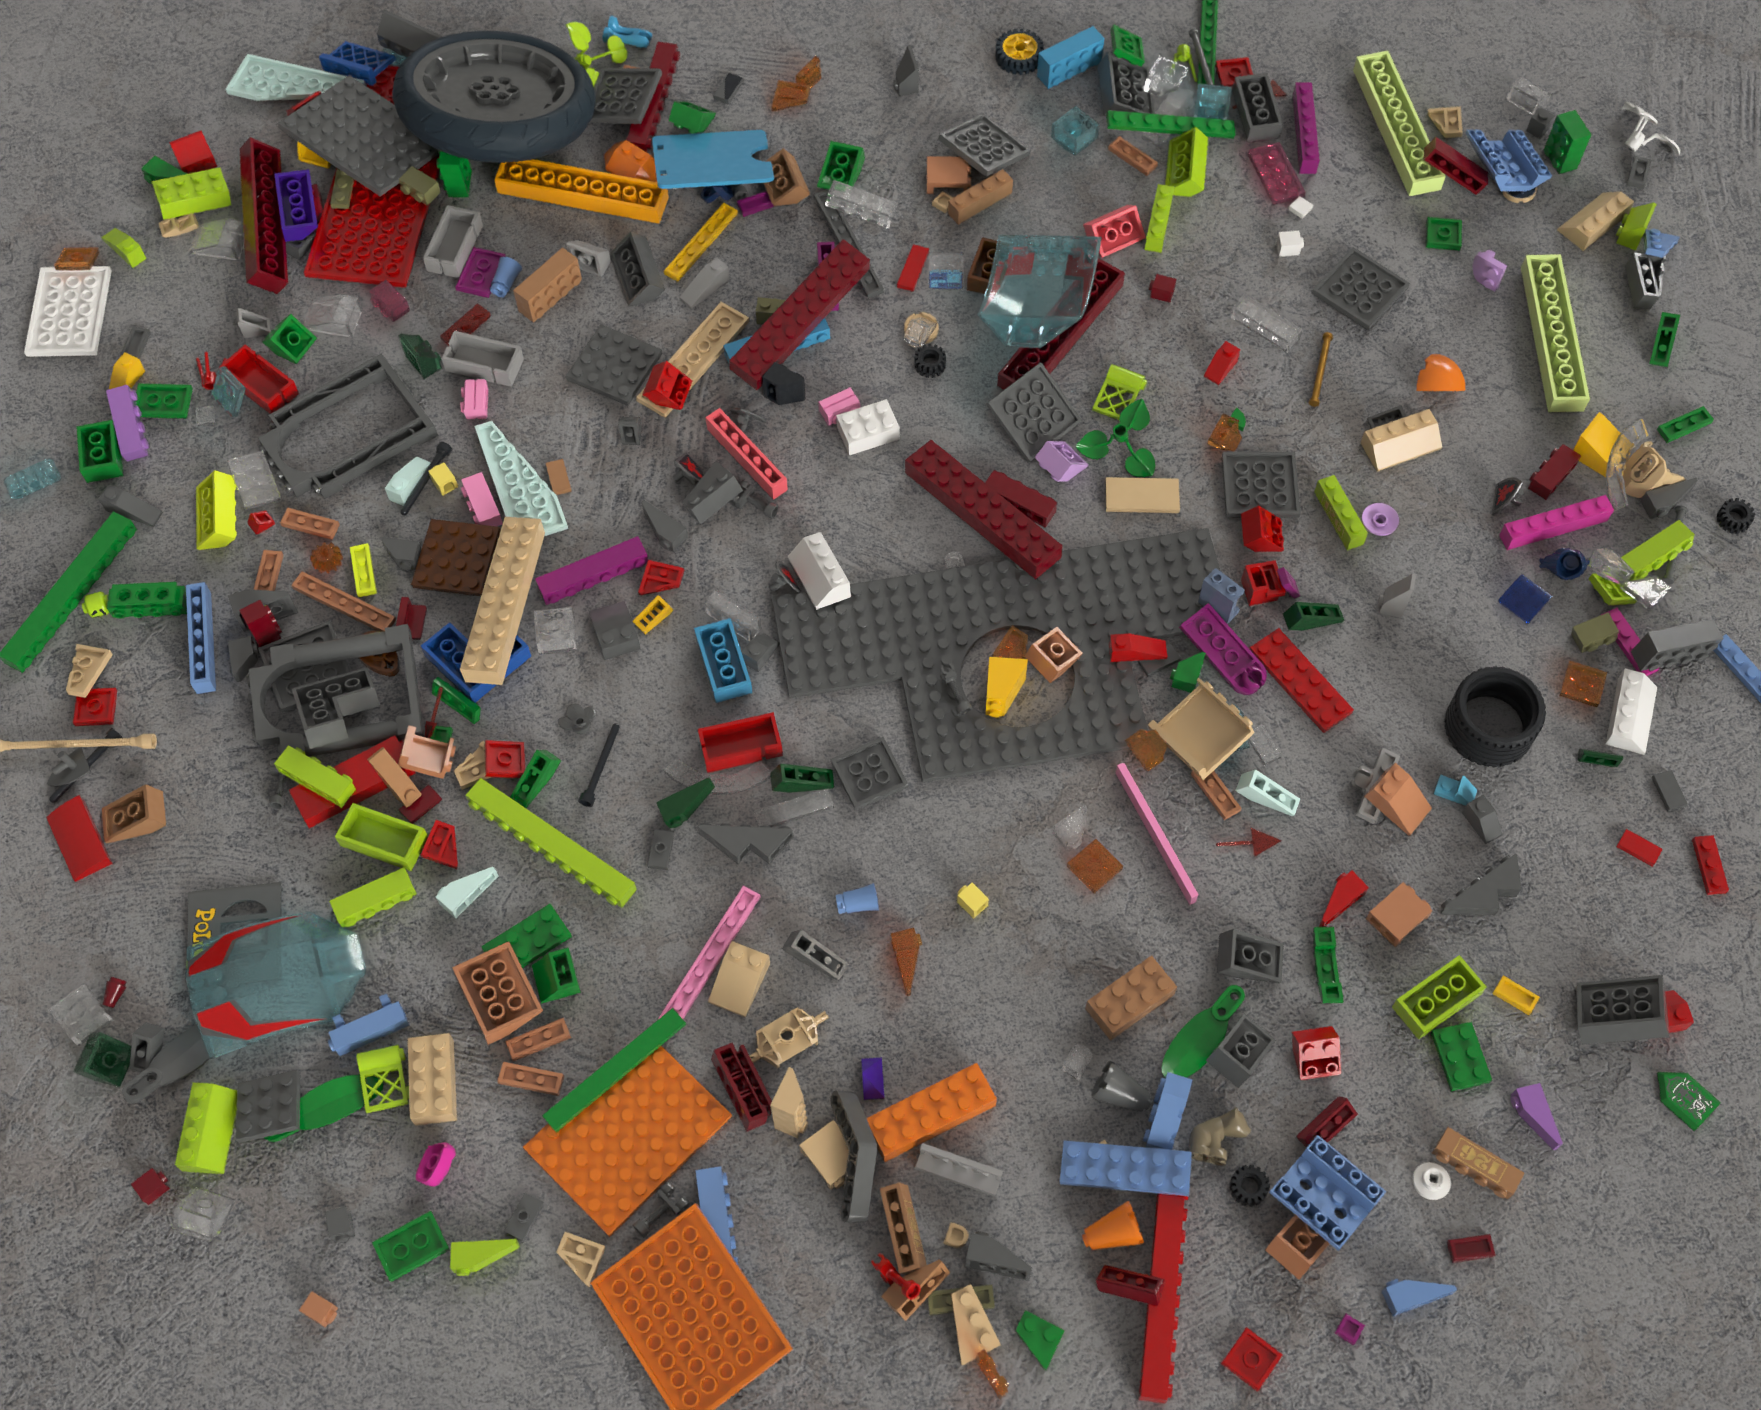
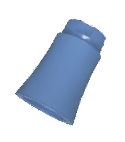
M501 257L491 282L490 291L498 297H504L521 272L522 266L512 258Z
M874 883L836 895L839 914L879 911Z

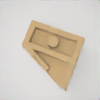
M565 1232L557 1254L587 1287H590V1282L594 1278L606 1247Z

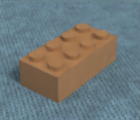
M562 247L517 286L513 292L518 311L534 323L548 309L553 307L557 301L566 296L582 280L578 258Z
M1151 955L1089 999L1085 1009L1111 1041L1174 996L1177 986Z

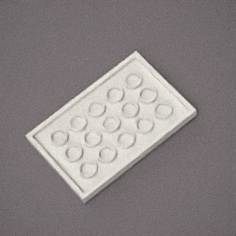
M110 266L40 268L24 350L26 357L97 355L112 272Z

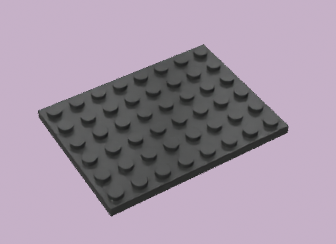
M350 75L278 122L280 130L379 196H382L399 183L398 179L411 166L419 169L439 155V150L420 140L406 128L399 118L394 104Z

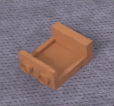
M927 156V194H933L934 187L964 188V191L967 188H971V177H968V174H971V165L961 157Z
M408 726L398 765L400 768L443 779L445 773L451 770L453 761L449 759L454 756L456 746H453L454 738H450L449 743L440 742L415 735L416 727Z
M1402 882L1369 912L1366 920L1396 947L1406 935L1424 919H1427L1433 910L1425 900H1421L1416 895L1412 887Z

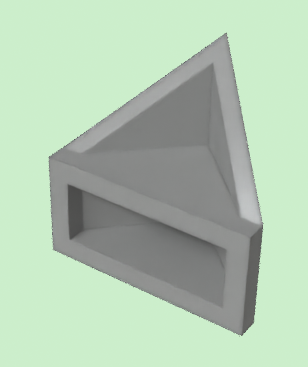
M241 308L236 309L237 323L244 338L267 335L271 332L269 318Z

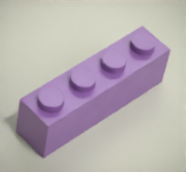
M128 385L106 390L121 456L126 461L148 456L147 449H149V444L143 435L145 428L143 423L140 422L141 411L136 406L138 398L135 390H132Z

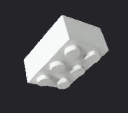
M887 399L836 415L837 429L849 455L900 439V427Z

